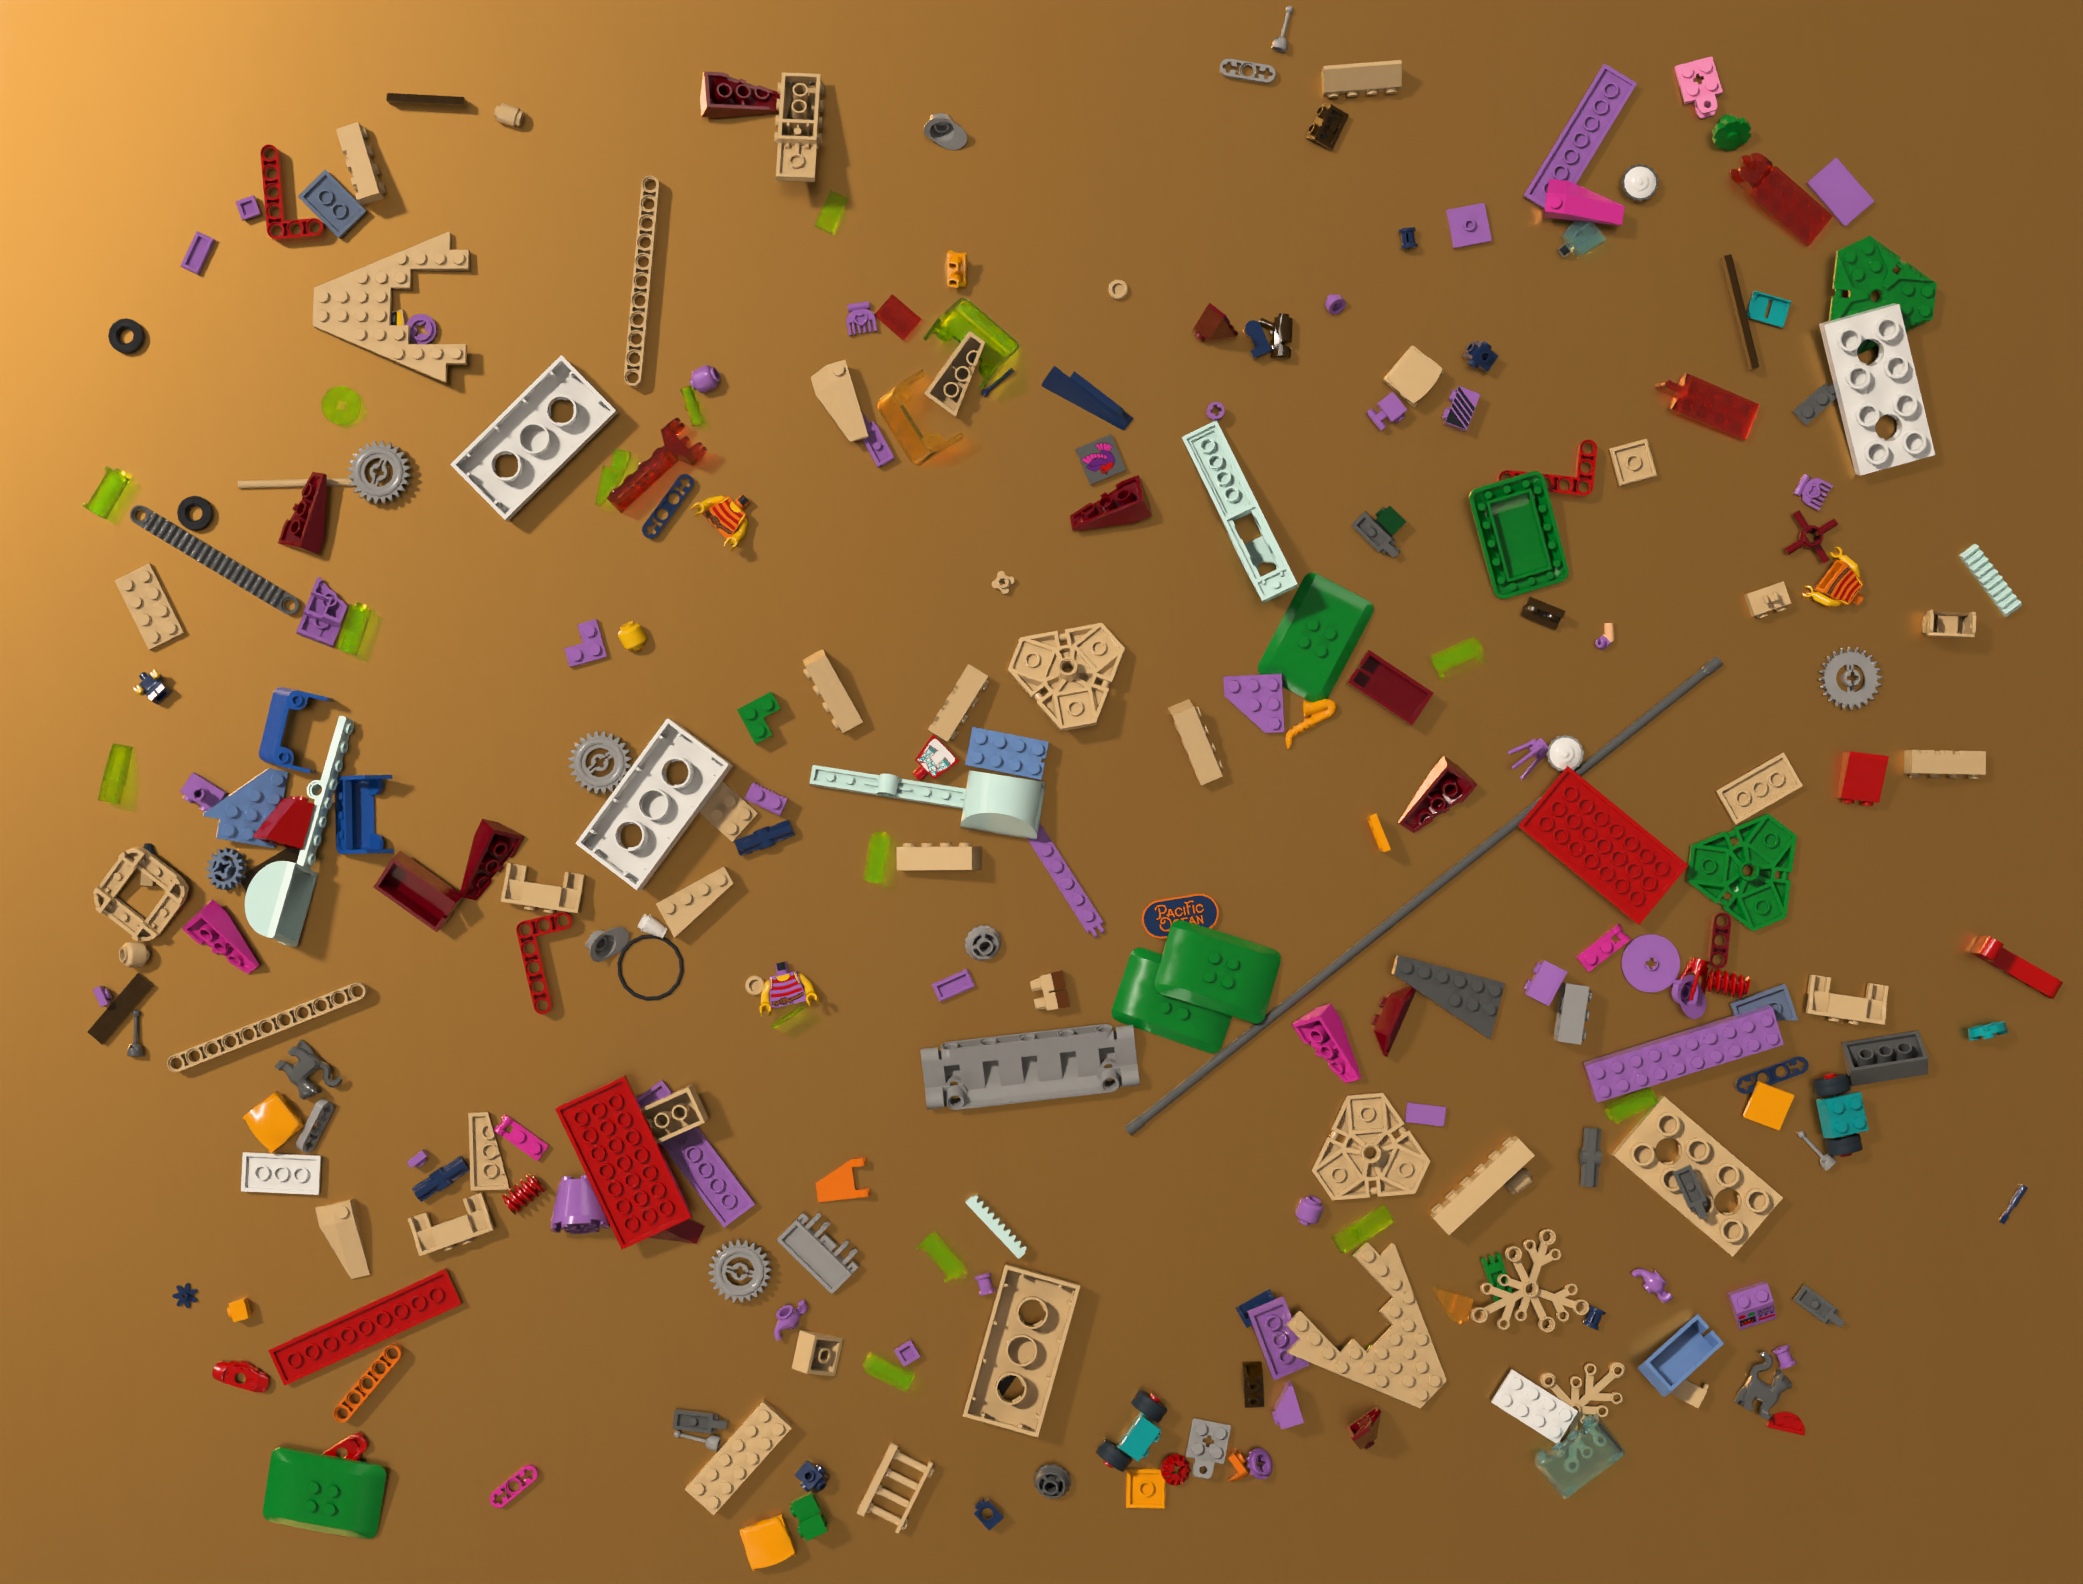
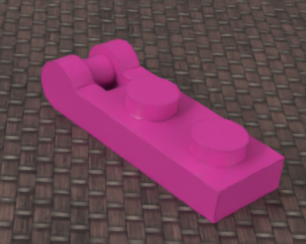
M1617 924L1576 956L1587 972H1590L1631 940L1629 935H1625L1622 931L1623 928L1620 924ZM1614 935L1619 938V941L1616 943L1611 939Z
M504 1114L501 1118L502 1122L499 1126L496 1125L493 1130L534 1160L539 1161L549 1145L510 1116ZM508 1125L513 1127L510 1133L505 1130Z

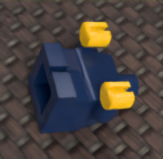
M156 669L153 670V673L150 672L149 675L146 672L141 673L139 677L142 682L140 685H137V688H134L138 695L146 694L157 705L172 692L161 681L162 675Z

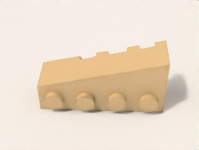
M822 649L803 659L806 667L803 671L808 680L812 679L815 686H813V689L817 696L823 697L825 702L822 705L827 714L829 712L832 713L834 719L831 721L836 730L841 729L842 733L861 724L863 720L841 680L838 678L835 669L829 662L825 651Z
M903 843V847H897V870H982V847L971 846V843H959V847H952V843H940V847H933V843H921V847H914V843Z
M726 866L656 903L674 938L679 936L732 887L735 882Z

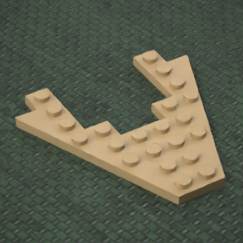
M446 232L314 288L313 327L443 383H447V365H467V345L410 344V326L391 325L392 290L411 289L412 271L470 270V251L451 250V233Z
M1365 1242L1352 1256L1392 1297L1379 1310L1391 1326L1367 1351L1355 1339H1351L1339 1352L1301 1311H1298L1286 1324L1297 1336L1298 1340L1286 1352L1421 1409L1447 1381L1396 1246L1391 1243L1379 1255L1368 1242Z

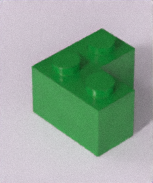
M769 692L737 709L756 745L774 736L765 720L766 717L782 710L773 692Z
M813 1491L791 1501L789 1509L794 1518L797 1517L799 1520L797 1531L801 1538L805 1537L807 1542L828 1531L830 1525Z

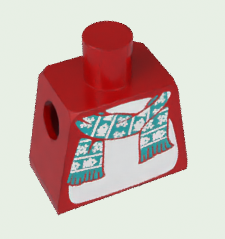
M933 734L915 760L920 766L912 774L920 782L928 774L933 779H936L956 765L959 760Z

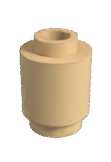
M505 103L496 106L494 117H496L497 122L513 127L515 125L520 126L522 123L524 112L520 111V108Z
M1521 1168L1504 1185L1512 1195L1518 1194L1532 1184L1531 1179L1533 1176L1527 1169L1523 1170Z

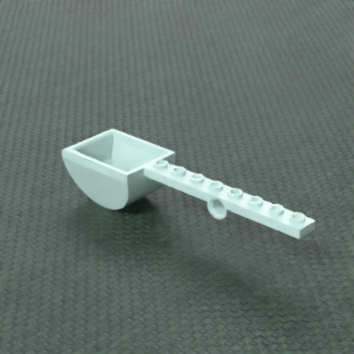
M339 716L321 780H314L307 787V794L315 800V805L303 849L300 850L297 863L276 861L266 865L254 876L245 896V914L250 926L260 935L272 938L290 947L298 945L318 876V873L312 871L311 867L315 863V853L321 843L322 829L327 822L326 815L332 805L331 798L333 791L337 787V777L343 767L342 760L344 753L348 749L347 742L353 732L354 721L344 716ZM322 788L321 794L317 795L318 790Z
M813 765L809 784L811 786L963 809L960 828L1037 839L1046 782L969 770L967 786L964 789L900 779L892 774L875 775Z

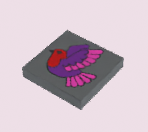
M1111 434L1075 449L1090 485L1126 471Z

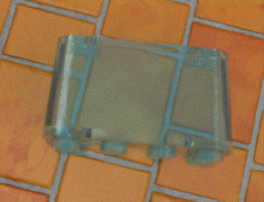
M1597 1413L1593 1416L1591 1414L1586 1416L1582 1420L1581 1429L1579 1431L1573 1430L1567 1435L1568 1439L1563 1443L1559 1441L1551 1447L1552 1451L1542 1449L1535 1455V1466L1563 1499L1575 1493L1625 1454V1449Z

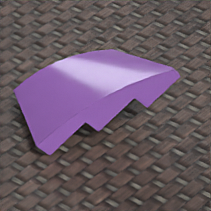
M317 577L311 591V596L296 634L333 648L348 606L337 597L336 593L320 577Z

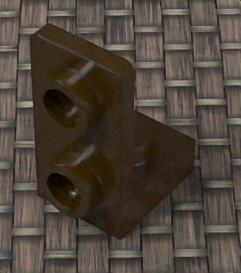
M1262 1362L1242 1363L1245 1408L1264 1407Z

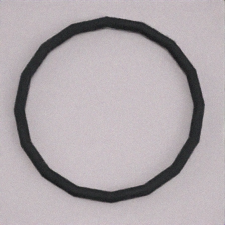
M641 935L631 940L621 951L617 962L618 977L623 987L634 997L645 1001L660 1000L670 995L680 984L684 972L683 958L678 948L667 938L654 935ZM655 938L666 942L674 949L679 959L680 972L676 983L669 991L659 996L646 997L635 993L627 986L622 976L621 963L625 952L632 944L642 939Z

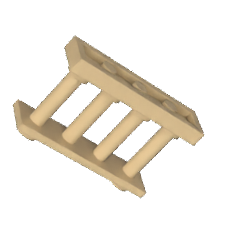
M891 1441L857 1510V1514L864 1517L866 1512H872L896 1524L895 1533L899 1534L900 1530H905L909 1522L906 1518L926 1477H931L935 1467L932 1466V1460L926 1466L900 1453V1450L897 1449L899 1444ZM891 1460H898L923 1472L919 1483L892 1471L891 1467H889ZM889 1477L915 1490L910 1501L883 1488V1485L880 1484L882 1478ZM874 1494L877 1496L881 1495L905 1507L906 1509L902 1517L899 1518L875 1506L874 1502L871 1501Z

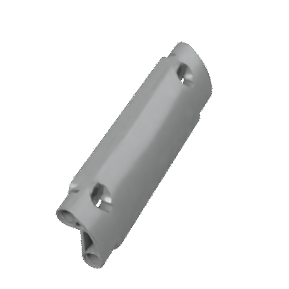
M1100 1024L950 1041L941 1045V1051H938V1047L920 1049L927 1110L945 1108V1106L953 1110L1110 1093L1116 1091L1121 1086L1140 1085L1133 1025L1118 1026L1114 1032L1111 1025ZM1112 1064V1067L1105 1068L1104 1065ZM957 1082L958 1085L950 1086V1083Z

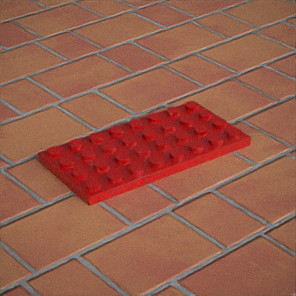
M1568 766L1518 825L1520 829L1637 925L1641 924L1688 867L1687 863Z
M626 1075L555 1108L621 1249H625L693 1217Z

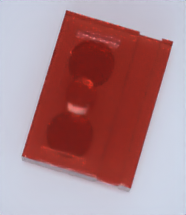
M893 294L874 314L880 322L903 341L922 320Z

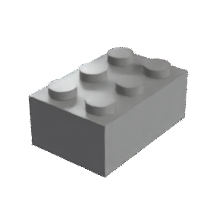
M1561 983L1553 1040L1581 1045L1582 1041H1585L1586 1029H1583L1584 1021L1587 1022L1589 1017V1010H1586L1587 1002L1591 1001L1592 996L1589 986Z

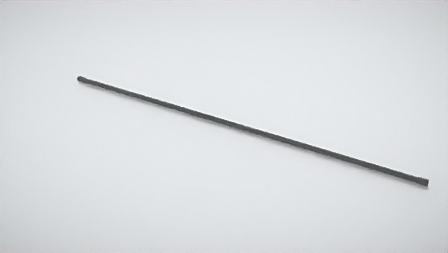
M1717 656L1711 659L1697 673L1574 771L1582 777L1703 679L1723 666L1721 660ZM1540 798L1269 1012L1261 1023L1254 1024L1143 1114L1124 1127L1131 1136L1169 1104L1514 831Z

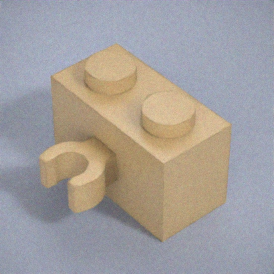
M1784 581L1744 595L1751 617L1757 615L1758 619L1768 616V611L1775 609L1776 612L1787 609L1786 605L1791 604Z

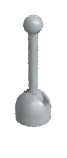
M1292 6L1286 7L1287 13L1281 36L1275 38L1272 44V49L1277 52H1287L1288 41L1284 36L1290 13L1293 12Z
M1804 1131L1798 1132V1137L1803 1138L1821 1157L1820 1165L1825 1171L1837 1162L1833 1156L1823 1155L1806 1137Z
M679 1430L674 1432L676 1438L683 1437L703 1442L709 1450L717 1452L721 1441L719 1436L713 1435L703 1439L683 1434Z

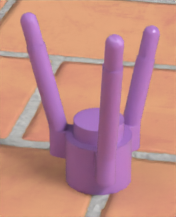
M1541 738L1538 740L1532 739L1530 742L1508 751L1510 755L1530 747V753L1514 764L1512 769L1517 768L1532 756L1536 758L1520 777L1521 780L1533 770L1541 759L1546 757L1545 753L1548 751V746Z

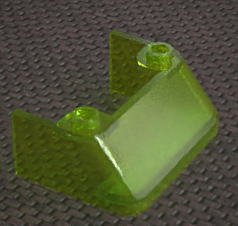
M960 298L935 321L923 339L926 341L933 334H936L940 340L949 341L954 338L960 343L968 331L982 339L985 345L979 357L981 361L979 371L985 379L979 387L983 389L1019 349V344L971 301Z

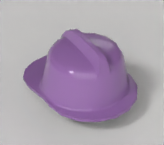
M1687 975L1683 979L1672 982L1671 994L1673 1000L1681 1005L1687 1017L1697 1019L1705 1012L1706 998L1698 982L1693 1000H1689L1695 976Z

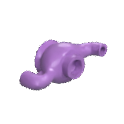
M1636 1269L1632 1272L1635 1278L1638 1276L1643 1277L1645 1289L1650 1294L1656 1293L1661 1302L1667 1303L1674 1298L1669 1292L1666 1293L1664 1291L1665 1284L1668 1283L1656 1270L1654 1273L1645 1269Z
M805 1300L799 1301L797 1309H794L791 1305H786L777 1311L776 1318L778 1322L774 1329V1337L777 1341L782 1339V1330H792L799 1325L800 1316L808 1310Z

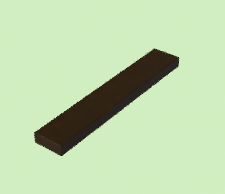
M1729 254L1721 259L1748 369L1751 371L1757 369L1759 363L1733 258Z

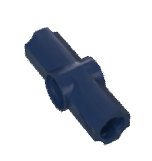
M787 820L774 826H767L754 831L753 834L737 839L734 842L739 855L744 856L755 850H762L773 846L776 842L792 837L795 834L790 821Z
M460 1156L445 1167L442 1166L430 1174L427 1179L412 1188L415 1196L422 1202L437 1191H442L451 1185L455 1179L470 1170L469 1165Z

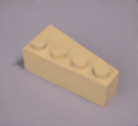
M356 122L336 129L342 152L347 157L345 158L347 168L353 176L350 178L355 191H358V193H355L357 201L362 205L385 199L383 193L386 192L383 181L379 182L377 175L380 174L377 163L373 164L371 156H374L371 145H367L365 138L368 137L365 126L361 127Z
M968 331L923 394L956 417L985 342L971 331Z
M968 664L956 683L955 688L946 699L944 706L936 715L933 724L929 726L928 731L946 742L954 741L959 733L956 729L960 723L964 725L968 719L969 714H967V711L970 707L974 708L980 698L977 695L980 690L984 692L987 688L989 676Z
M1188 699L1169 707L1168 710L1174 718L1175 727L1182 738L1183 746L1189 755V760L1199 783L1204 785L1223 777L1221 771L1224 769L1220 759L1216 760L1213 754L1216 753L1213 742H1208L1206 737L1209 735L1208 729L1199 720L1202 715L1198 706L1194 707Z
M1905 750L1904 774H1910V778H1922V774H1929V778H1941V774H1949V778H1960V775H1968V779H1980V775H1986V751Z

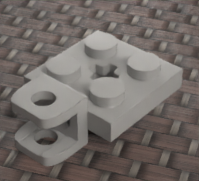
M1196 1418L1192 1419L1185 1457L1194 1458L1192 1469L1194 1477L1209 1479L1212 1476L1214 1464H1224L1231 1429L1230 1425ZM1209 1435L1214 1440V1443L1206 1447L1203 1438H1207ZM1202 1466L1206 1468L1204 1474L1200 1473V1467Z

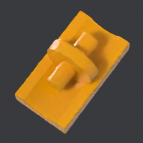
M948 250L947 286L955 288L959 286L966 287L967 253H955Z

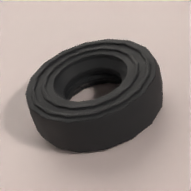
M125 318L113 323L109 329L108 337L114 349L128 354L135 352L141 347L144 333L137 322ZM123 329H130L133 332L134 336L131 342L122 343L120 341L119 333Z
M190 496L182 500L178 506L177 515L178 520L185 528L197 531L209 525L212 520L213 511L210 503L203 497ZM199 506L201 508L202 517L199 520L193 521L188 517L190 507Z

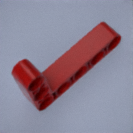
M265 145L262 147L260 155L268 235L278 242L323 237L326 233V227L319 219L287 221L281 153L275 146ZM274 150L275 156L272 159H267V152ZM275 169L277 175L274 178H268L269 171ZM278 189V195L271 198L270 191ZM274 208L280 209V214L277 217H272L271 215ZM314 224H320V230L317 233H312L311 229ZM301 226L300 233L294 235L292 233L293 227ZM276 227H281L282 229L279 236L273 235V230Z
M1584 440L1578 446L1575 477L1542 474L1550 483L1549 488H1547L1549 494L1585 497L1592 492L1597 456V445L1593 440ZM1584 444H1589L1592 447L1591 454L1584 453L1582 448ZM1582 463H1586L1590 466L1589 473H1583L1581 471ZM1504 470L1497 476V482L1501 481L1502 475L1505 474L1511 478L1528 472ZM1560 481L1568 482V490L1560 489ZM1582 482L1588 486V491L1585 493L1579 490V484Z
M567 912L522 921L516 928L533 1007L538 1014H547L553 1008L538 936L569 929L574 921L572 915ZM563 915L569 919V923L565 927L559 923V918ZM542 920H547L550 923L547 931L542 930L540 927ZM524 924L529 925L531 928V932L528 935H524L521 931ZM528 943H532L535 946L533 954L526 952L525 947ZM532 962L539 964L540 969L537 973H533L530 970ZM536 981H541L544 985V989L541 992L536 991L534 988ZM541 1000H545L548 1003L546 1011L539 1009L538 1004Z
M1980 935L1970 953L2051 999L2055 998L2063 983L2061 980L2003 948L2004 944L1990 936Z

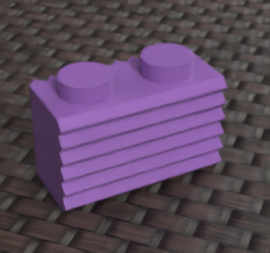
M755 782L751 784L745 800L779 816L782 815L788 802V798H784V796L776 792L774 793V791H770L766 787L763 788V786Z

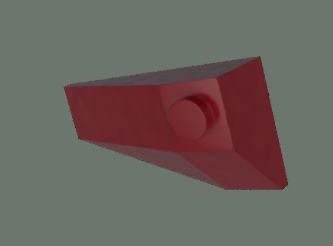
M1137 475L1115 485V490L1109 494L1103 493L1100 495V500L1094 504L1088 503L1070 515L1072 530L1079 531L1130 524L1152 516L1150 502L1140 476Z

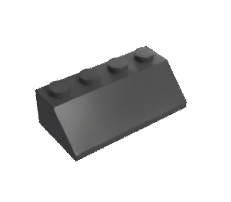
M1919 1031L1842 1042L1846 1073L1849 1076L1851 1086L1928 1074V1056Z

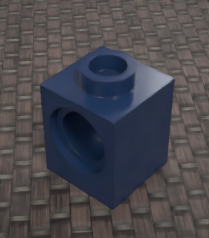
M989 1498L985 1501L981 1499L974 1506L976 1508L974 1510L975 1516L989 1531L1004 1518L1002 1512ZM985 1508H989L993 1511V1515L988 1518L984 1517L982 1511Z

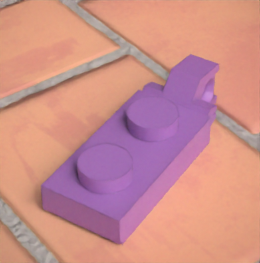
M863 414L869 436L863 439L879 468L895 458L877 424L874 421L869 423L865 414Z

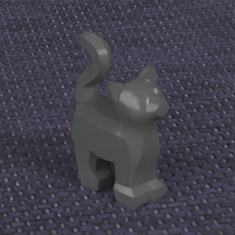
M300 1040L296 1047L293 1046L288 1051L289 1055L296 1056L299 1060L294 1066L282 1060L275 1065L279 1071L284 1070L289 1080L298 1087L299 1097L303 1100L322 1092L316 1084L308 1081V1078L318 1069L323 1070V1080L327 1086L335 1088L342 1082L340 1076L335 1080L331 1079L330 1066L323 1062L304 1040Z
M1761 1352L1760 1356L1765 1359V1363L1755 1365L1752 1368L1750 1376L1747 1378L1744 1386L1738 1391L1734 1402L1742 1406L1744 1404V1409L1751 1412L1754 1408L1752 1405L1755 1399L1761 1401L1760 1417L1769 1420V1410L1779 1401L1782 1392L1791 1389L1792 1383L1788 1377L1783 1375L1784 1373H1781L1780 1369H1777L1772 1385L1759 1379L1758 1373L1767 1371L1773 1363L1772 1356L1769 1353Z

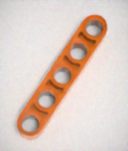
M393 1343L386 1347L333 1411L336 1421L343 1423L350 1419L401 1359L404 1351L400 1344ZM390 1348H395L398 1351L396 1358L389 1355ZM377 1363L385 1365V1372L381 1373L377 1370ZM365 1378H370L373 1381L372 1387L369 1388L364 1385ZM352 1393L360 1395V1402L357 1403L352 1400ZM340 1408H345L347 1410V1417H342L339 1415Z

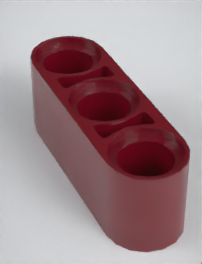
M1719 912L1711 918L1707 962L1709 966L1716 969L1725 967L1728 960L1731 918L1726 913ZM1719 916H1723L1726 921L1722 927H1719L1716 922ZM1718 935H1721L1724 939L1721 946L1715 944V938ZM1717 954L1722 958L1719 965L1713 963V957Z

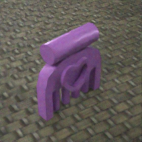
M869 301L847 304L848 312H851L847 315L846 320L849 336L852 335L850 323H852L854 335H856L855 323L857 324L859 334L862 333L861 326H863L864 333L867 332L866 322H868L869 332H872L871 320L873 321L874 332L877 331L875 316L872 311L867 310L870 309Z
M1804 474L1794 494L1799 497L1802 494V501L1819 511L1821 508L1818 506H1822V503L1813 498L1824 502L1825 499L1819 495L1827 497V494L1820 491V488L1826 492H1830V490L1821 484L1830 489L1833 485L1820 478L1810 480L1811 477Z

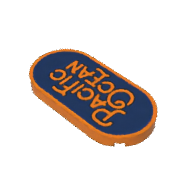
M1191 894L1156 900L1144 909L1142 925L1149 935L1163 939L1167 938L1171 924L1177 920H1183L1211 929L1218 920L1219 909L1216 902L1205 894Z

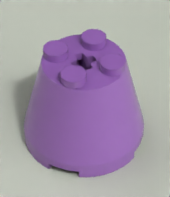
M582 1175L581 1179H573L571 1176L562 1177L558 1185L552 1213L551 1231L560 1233V1230H564V1232H570V1234H586L599 1232L601 1227L609 1229L610 1224L587 1175Z

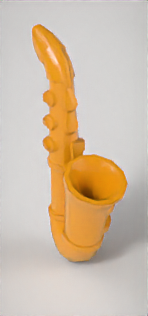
M1323 699L1316 702L1303 700L1304 717L1307 715H1311V717L1306 718L1303 723L1300 722L1298 725H1295L1286 733L1287 749H1290L1294 736L1332 717L1337 710L1335 701L1331 699Z

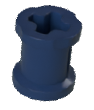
M1415 227L1398 230L1402 240L1401 250L1418 247V244L1415 242Z
M1590 1305L1587 1318L1582 1323L1598 1330V1324L1602 1315H1605L1606 1312Z

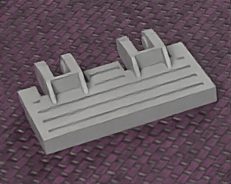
M803 1212L778 1237L777 1241L833 1294L859 1267L854 1261L848 1266L846 1265L858 1250L856 1248L852 1249L845 1259L839 1255L850 1243L846 1240L833 1253L832 1250L837 1244L826 1233L820 1239L818 1238L830 1223L828 1221L824 1222L816 1232L811 1226L822 1215L818 1213L805 1225L804 1223L809 1217Z

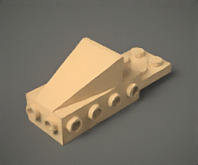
M782 72L781 82H778L780 99H777L776 103L779 115H776L775 127H778V132L774 133V143L778 144L776 180L815 182L817 149H819V145L822 143V133H819V128L823 127V117H820V112L824 111V100H821V95L825 94V84H821V74Z

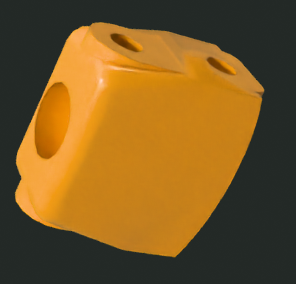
M277 1091L242 1117L243 1120H246L255 1137L269 1149L270 1153L278 1150L304 1128L301 1118Z
M782 1514L748 1525L740 1530L746 1554L753 1571H756L758 1568L775 1565L790 1556H797L795 1544Z

